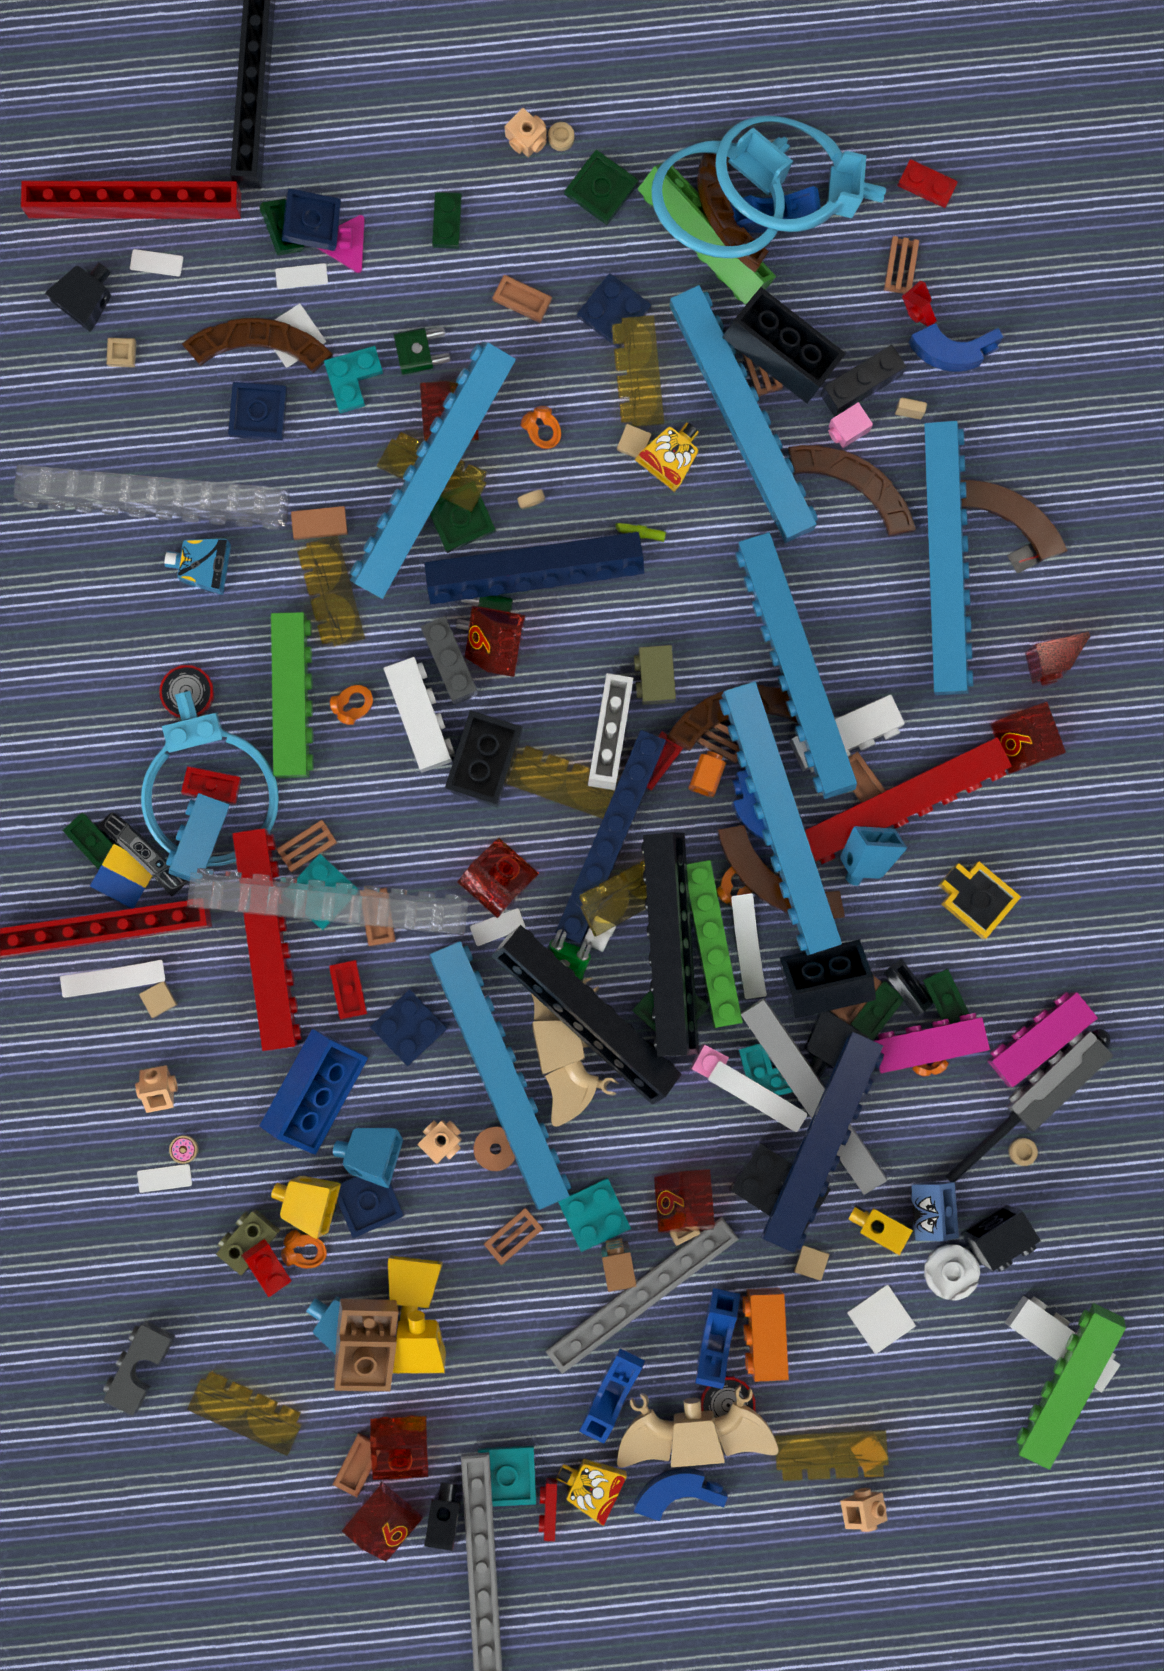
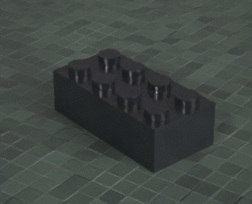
M762 287L759 288L737 315L722 337L807 404L846 354Z

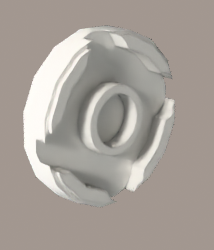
M946 1244L936 1248L928 1256L924 1265V1277L928 1287L937 1296L947 1300H960L968 1297L978 1285L980 1267L976 1257L968 1249L956 1244Z

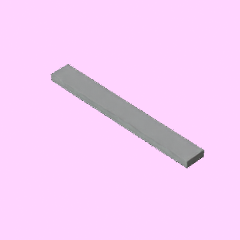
M763 998L742 1011L741 1016L812 1118L825 1090V1086L766 999ZM850 1124L848 1129L851 1130V1135L846 1145L840 1146L837 1155L840 1156V1161L865 1195L886 1182L887 1177Z
M721 1216L701 1231L699 1235L692 1238L637 1280L636 1287L625 1289L549 1347L546 1353L563 1374L739 1240Z
M489 1452L461 1454L474 1671H502Z

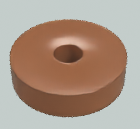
M502 1127L487 1128L477 1136L474 1142V1156L483 1168L490 1171H501L508 1168L514 1162L515 1156ZM492 1144L500 1145V1153L493 1154L491 1152Z

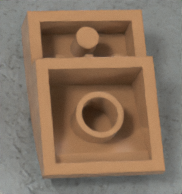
M340 1299L335 1354V1391L390 1392L397 1344L395 1336L399 1311L396 1300Z

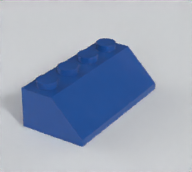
M312 1029L259 1127L276 1139L316 1155L368 1057Z

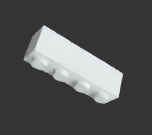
M415 657L384 667L420 771L423 773L452 762L450 755L455 754L450 738L444 740L441 732L442 729L446 728L441 713L435 714L432 704L437 702L432 688L426 689L423 679L427 678L423 663L417 664Z
M606 674L588 786L615 790L633 677Z
M888 695L835 719L848 757L851 755L850 750L857 747L861 751L875 745L874 740L881 736H884L885 740L900 734L899 728L905 724L892 695ZM797 736L792 738L790 745L802 771L810 769L811 773L815 772L813 767L808 768L804 757V752L807 751L805 742H799Z
M1023 1296L1005 1321V1324L1055 1360H1058L1059 1357L1064 1358L1068 1351L1066 1349L1067 1341L1072 1333L1077 1334V1332L1075 1333L1067 1326L1070 1322L1057 1312L1054 1316L1045 1311L1047 1305L1034 1296L1031 1300ZM1112 1353L1094 1387L1101 1393L1120 1367V1364L1113 1360L1116 1356L1114 1353Z

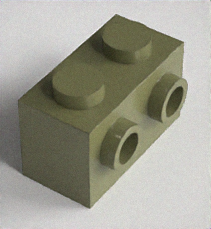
M672 645L639 647V655H634L635 671H640L641 682H636L637 698H642V705L675 703Z
M257 1209L251 1213L245 1211L235 1223L239 1226L232 1235L228 1232L217 1244L220 1250L216 1255L240 1276L249 1269L241 1254L263 1239L270 1244L281 1231Z

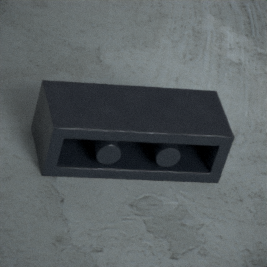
M890 345L825 385L822 389L821 397L833 416L836 417L856 403L861 402L900 378L907 366L894 346Z

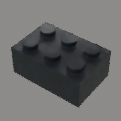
M470 710L445 790L498 808L523 733L522 726Z
M860 939L845 942L807 955L806 952L779 957L782 980L795 1018L876 1000L874 976Z
M758 1143L729 1190L770 1216L792 1164ZM829 1187L823 1198L819 1196L814 1207L818 1208V1210L831 1190ZM807 1222L803 1233L805 1232L810 1223Z
M1005 1205L961 1233L977 1261L992 1271L997 1269L998 1272L1013 1264L1012 1259L1021 1254L1023 1257L1037 1249L1036 1244L1041 1241L1023 1211L1009 1205Z

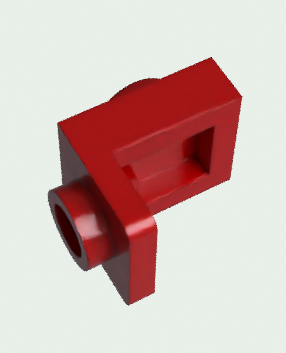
M919 281L901 297L910 318L916 323L920 322L929 327L937 320L930 305L932 298L926 283Z

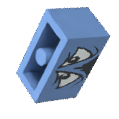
M955 1182L912 1184L911 1201L913 1203L915 1241H947L959 1238Z

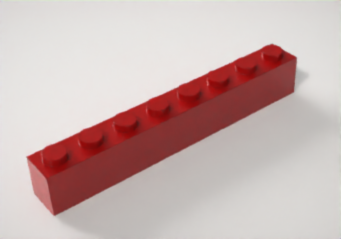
M21 181V208L28 218L241 219L242 193L237 181Z
M998 737L806 829L805 833L814 861H820L822 865L835 859L834 853L845 847L854 826L887 828L893 825L894 829L909 823L907 817L915 813L921 817L934 810L932 805L940 801L943 805H946L958 799L956 794L965 789L967 793H971L983 787L981 781L990 778L993 782L1006 776L1005 770L1012 767Z
M265 828L232 833L262 1051L299 1046L298 1040H302L300 1024H295L294 1013H298V1003L296 996L292 997L290 986L294 985L293 970H288L287 959L291 958L290 946L288 942H284L283 932L287 931L285 915H280L279 905L283 904V895L281 888H277L275 879L279 877L278 862L273 861L272 850H276L275 838Z
M200 898L0 928V958L212 927L209 900Z

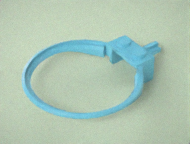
M757 116L739 122L724 135L716 154V174L725 196L748 219L773 230L785 232L809 230L821 225L834 214L852 218L863 198L882 203L886 193L885 187L864 182L866 155L851 151L842 153L838 145L827 134L812 126L786 117ZM760 122L783 123L807 133L825 149L834 164L830 168L827 204L814 213L796 219L776 218L755 209L739 195L728 175L726 159L731 142L741 130Z
M752 128L739 139L738 143L730 144L727 152V157L730 158L728 163L766 195L772 194L774 202L773 217L782 219L785 209V198L781 184L785 181L793 163V160L784 153L789 150L790 145L787 144L788 139L786 137H778L771 143L756 129ZM712 140L696 143L674 153L661 164L654 176L652 202L660 222L675 239L692 250L718 258L748 256L760 251L773 240L778 230L768 228L759 238L747 244L720 246L697 239L683 230L674 221L665 206L662 194L664 177L676 161L687 155L696 153L717 154L721 141Z
M191 691L175 694L181 721L162 726L166 741L165 746L151 762L144 777L141 791L143 816L154 839L168 853H170L171 849L176 851L178 848L160 829L152 808L153 784L161 766L170 757L167 751L170 753L222 740V737H227L226 743L235 745L249 754L261 768L269 790L268 812L261 829L265 828L270 833L277 816L279 794L275 776H273V771L265 757L245 739L223 730L218 712L197 717ZM235 851L226 855L211 856L207 866H222L236 862Z

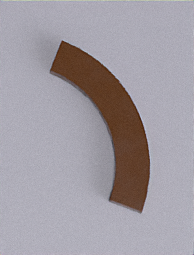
M704 153L698 167L697 183L700 201L710 225L725 246H739L754 241L755 239L744 227L740 228L733 218V209L717 178L716 154ZM727 157V159H726L727 168H728V165H729V163H728V161H729V159H730L729 157ZM763 248L754 254L738 259L753 272H756L769 251Z
M264 318L229 320L227 323L205 328L182 343L183 347L200 366L221 353L243 347H264L281 351L299 360L312 373L324 364V360L333 357V354L320 341L307 332H303L284 322Z
M820 445L788 447L789 459L794 468L793 475L820 474L842 480L855 487L870 500L884 522L888 537L915 532L914 521L905 500L892 485L893 483L871 463L841 449L836 450Z
M961 480V482H966L967 498L962 499V509H982L1008 522L1010 521L1029 540L1040 561L1068 551L1062 537L1052 522L1036 505L1025 497L996 484L984 481Z
M757 685L766 714L780 716L798 723L796 716L791 717L786 701L790 699L787 691L782 692L780 688ZM724 691L707 697L687 711L667 735V739L691 751L696 742L707 731L717 724L728 720L729 716L723 715L719 700L723 699L722 694Z
M745 825L717 830L724 855L739 876L741 882L762 901L788 913L791 905L788 898H783L779 883L783 881L758 857L750 843ZM840 891L825 892L833 918H845Z

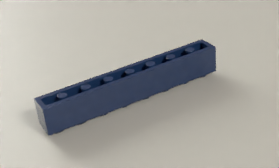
M639 532L424 562L430 605L645 574Z
M640 730L555 933L561 929V935L566 931V938L578 943L583 942L594 916V913H590L597 909L666 745L665 739Z
M854 1032L848 1034L760 1237L761 1239L792 1253L795 1252L796 1248L799 1250L802 1248L807 1234L803 1233L807 1222L812 1224L818 1208L814 1207L819 1196L823 1198L829 1186V1182L825 1181L830 1170L834 1172L839 1163L840 1156L837 1155V1152L841 1145H846L851 1135V1130L848 1129L852 1119L856 1120L861 1112L862 1105L859 1104L862 1094H868L873 1083V1079L870 1078L874 1068L878 1069L884 1058V1054L881 1053L883 1045Z

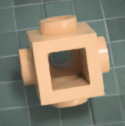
M524 108L504 126L505 137L509 140L510 146L519 154L523 152L528 158L534 152H540L547 142L546 125L543 120L537 115L533 117Z
M167 1065L140 1070L139 1082L135 1084L137 1097L142 1100L146 1113L174 1108V1092L178 1091L175 1075H170Z
M434 1120L423 1131L426 1136L417 1144L438 1164L445 1156L450 1160L461 1149L458 1145L462 1140L458 1136L461 1131L452 1121L446 1123L442 1120L437 1123ZM439 1135L446 1138L445 1144L438 1142Z
M860 1488L854 1490V1495L840 1501L845 1529H859L862 1532H870L878 1529L877 1525L888 1520L883 1492H871L870 1488Z

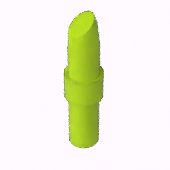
M615 524L617 531L620 533L639 532L640 539L665 541L666 531L647 528V526L639 524Z

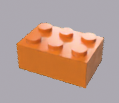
M779 1287L746 1289L747 1296H742V1310L745 1317H748V1324L743 1325L744 1341H746V1345H749L750 1352L745 1353V1368L748 1374L752 1375L755 1382L789 1380L784 1293Z

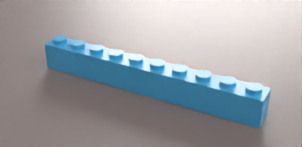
M700 285L670 298L669 308L784 543L790 542L815 529L817 525L815 521L818 520L817 514L812 506L808 507L804 499L806 492L801 482L796 483L792 475L794 468L790 459H784L780 450L783 448L778 435H773L769 428V425H771L769 416L765 410H760L757 404L759 401L758 394L753 386L749 387L745 379L748 377L746 369L741 362L737 363L734 354H736L735 347L722 338L724 335L722 332L724 325L719 315L714 316L710 308L713 304L708 292H703Z
M482 341L481 345L477 344L472 350L470 365L467 369L464 368L460 372L456 380L458 386L455 392H450L443 403L445 410L441 417L437 416L430 426L432 433L427 442L424 440L420 444L416 455L419 457L414 466L409 465L403 475L404 484L401 489L397 488L390 499L392 505L387 514L384 512L380 516L376 525L379 529L374 538L372 536L369 537L363 548V551H365L361 561L357 560L350 571V575H352L350 580L354 584L381 599L384 598L516 360L489 342Z
M957 421L924 423L935 695L969 694V687L974 686L973 670H968V660L973 659L972 643H967V633L972 632L971 616H966V606L971 605L970 589H965V579L970 578L969 562L964 563V552H969L968 535L963 536V525H968L967 509H962V499L967 498L966 482H961V472L966 471L965 455H960V445H965L964 428L959 429Z
M770 532L740 541L738 552H735L737 563L740 568H745L747 576L743 578L747 591H753L755 601H752L756 617L761 616L764 625L760 627L764 641H770L773 649L769 651L773 666L779 667L781 673L778 676L782 692L787 691L790 700L786 701L789 714L791 717L796 716L799 725L795 726L799 742H805L807 751L804 752L807 766L808 768H814L816 777L812 779L816 792H822L824 799H828L856 790L857 782Z
M756 681L726 690L722 694L723 699L719 700L723 715L729 716L731 725L728 726L729 735L732 741H737L740 750L736 752L740 767L746 768L748 777L745 778L748 792L750 794L754 793L757 802L753 804L757 819L763 820L765 830H762V835L766 846L771 845L774 856L770 857L775 872H780L783 881L779 883L783 898H788L791 908L788 909V914L792 925L797 924L800 935H796L801 951L805 950L807 955L841 945L842 942Z
M460 941L429 955L431 963L501 1127L504 1130L536 1209L540 1210L569 1197L567 1190L571 1189L570 1183L565 1173L562 1175L559 1173L556 1166L560 1163L558 1155L554 1148L549 1149L545 1139L549 1138V1134L543 1122L538 1124L535 1113L538 1112L537 1106L532 1097L527 1098L524 1088L527 1087L526 1080L522 1072L517 1073L513 1063L517 1061L511 1046L506 1048L502 1037L506 1036L500 1021H494L491 1012L495 1011L493 1003L489 996L484 997L480 987L484 986L479 971L473 972L470 965L473 957L468 946L463 947Z

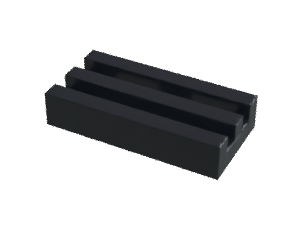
M902 958L883 972L916 1017L924 1013L933 1004V1000Z

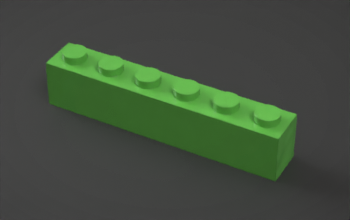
M661 164L653 167L637 189L643 195L644 200L652 206V183ZM672 165L664 177L662 186L663 200L669 214L683 230L695 238L710 244L725 246L705 215L699 193ZM695 251L698 258L702 262L707 263L715 272L716 277L724 282L733 291L734 296L745 305L760 287L766 290L776 278L775 274L763 262L757 271L753 272L738 258H718Z
M304 612L271 613L273 776L276 778H309V771L314 770V756L309 754V744H313L314 735L313 727H309L308 717H313V702L308 700V690L313 688L312 673L308 674V663H312V648L307 647V636L312 635L311 620H307Z
M711 860L687 864L689 905L713 1027L718 1028L743 1023Z
M1095 1303L1092 1304L1089 1311L1086 1309L1083 1311L1079 1319L1078 1325H1080L1077 1334L1072 1333L1066 1344L1067 1353L1064 1358H1058L1053 1369L1055 1375L1052 1381L1047 1380L1041 1391L1042 1400L1039 1405H1033L1028 1417L1030 1422L1027 1428H1021L1016 1439V1443L1019 1445L1020 1456L1049 1470L1126 1329L1124 1317Z

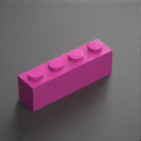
M1064 992L1054 1000L1056 1005L1052 1009L1040 1011L1032 1018L1035 1022L1027 1029L1025 1026H1022L1011 1035L1013 1040L1006 1046L1002 1043L990 1052L992 1057L987 1062L1008 1087L1017 1085L1098 1019L1077 992L1070 994Z
M976 1013L959 1016L960 1022L949 1024L948 1019L932 1022L933 1028L922 1030L921 1025L905 1028L906 1034L895 1036L894 1031L878 1034L879 1039L874 1040V1042L883 1045L881 1053L884 1054L879 1067L880 1073L990 1050L983 1018H977Z

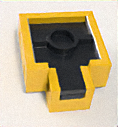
M980 861L976 862L969 871L961 864H956L938 885L949 894L941 905L981 939H986L1021 898L1018 893Z

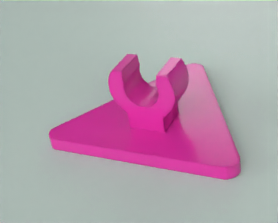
M359 215L338 226L335 251L318 248L356 273L362 272L364 216Z

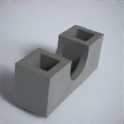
M446 616L420 626L453 705L478 696V691Z
M148 1321L142 1323L140 1327L136 1325L128 1341L132 1342L128 1351H123L116 1363L119 1370L115 1378L110 1376L103 1389V1392L107 1393L103 1401L132 1416L135 1415L151 1387L137 1377V1363L140 1360H149L159 1365L164 1360L175 1335Z

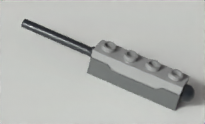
M1096 1029L1092 1032L1084 1031L1068 1042L1070 1046L1063 1052L1059 1050L1048 1060L1050 1065L1043 1071L1038 1069L1028 1079L1031 1082L1023 1090L1018 1088L1010 1095L1008 1099L1011 1102L1006 1105L1011 1111L1009 1117L945 1176L949 1182H956L1019 1122L1029 1131L1033 1132L1041 1126L1114 1056L1106 1048L1111 1041L1109 1033L1103 1029Z

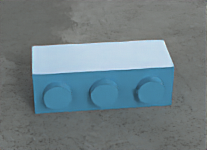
M199 793L196 801L190 799L185 813L189 815L186 826L180 825L176 840L180 841L176 851L171 849L166 865L170 866L169 874L198 885L201 884L229 810V804Z

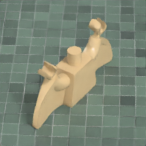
M587 978L583 980V983L586 985L593 978ZM599 986L593 989L595 993L598 991ZM531 993L534 1002V1022H532L541 1073L542 1075L548 1074L545 1078L552 1092L551 1123L554 1127H558L575 1118L588 1106L595 1094L596 1088H600L604 1093L613 1096L617 1093L607 1091L606 1086L610 1082L619 1083L613 1078H606L603 1081L598 1080V1076L587 1073L581 1061L585 1059L583 1048L589 1046Z
M738 1385L734 1392L737 1398L736 1402L732 1403L728 1413L716 1418L713 1411H701L699 1398L685 1399L683 1401L685 1413L674 1414V1421L658 1418L654 1411L647 1407L649 1403L648 1396L640 1393L644 1405L638 1406L634 1398H631L630 1405L632 1409L641 1411L642 1414L631 1422L622 1437L618 1450L617 1465L623 1468L650 1459L669 1461L670 1455L671 1467L725 1463L724 1452L726 1456L740 1452L776 1455L779 1450L776 1439L768 1424L757 1412L744 1405L745 1402L752 1398L751 1388H749L748 1395L741 1398L739 1397L741 1385Z

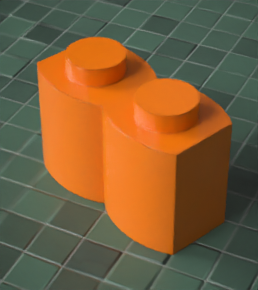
M707 751L706 754H700L688 789L713 798L726 762L722 760L723 756L711 751Z

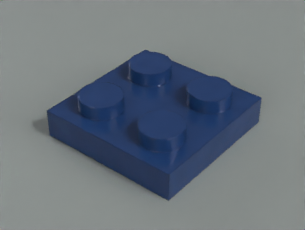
M288 188L282 241L335 251L341 199Z
M609 273L579 310L577 318L619 349L632 333V325L634 331L649 312L652 304Z
M233 382L228 429L229 437L283 441L287 386Z
M411 989L370 1026L407 1067L448 1029Z
M353 1177L341 1183L337 1202L352 1238H356L405 1216L391 1182L389 1188L358 1177Z

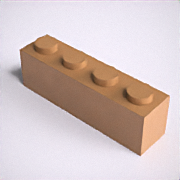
M622 1238L606 1240V1245L601 1246L608 1292L636 1287L628 1241L623 1242Z

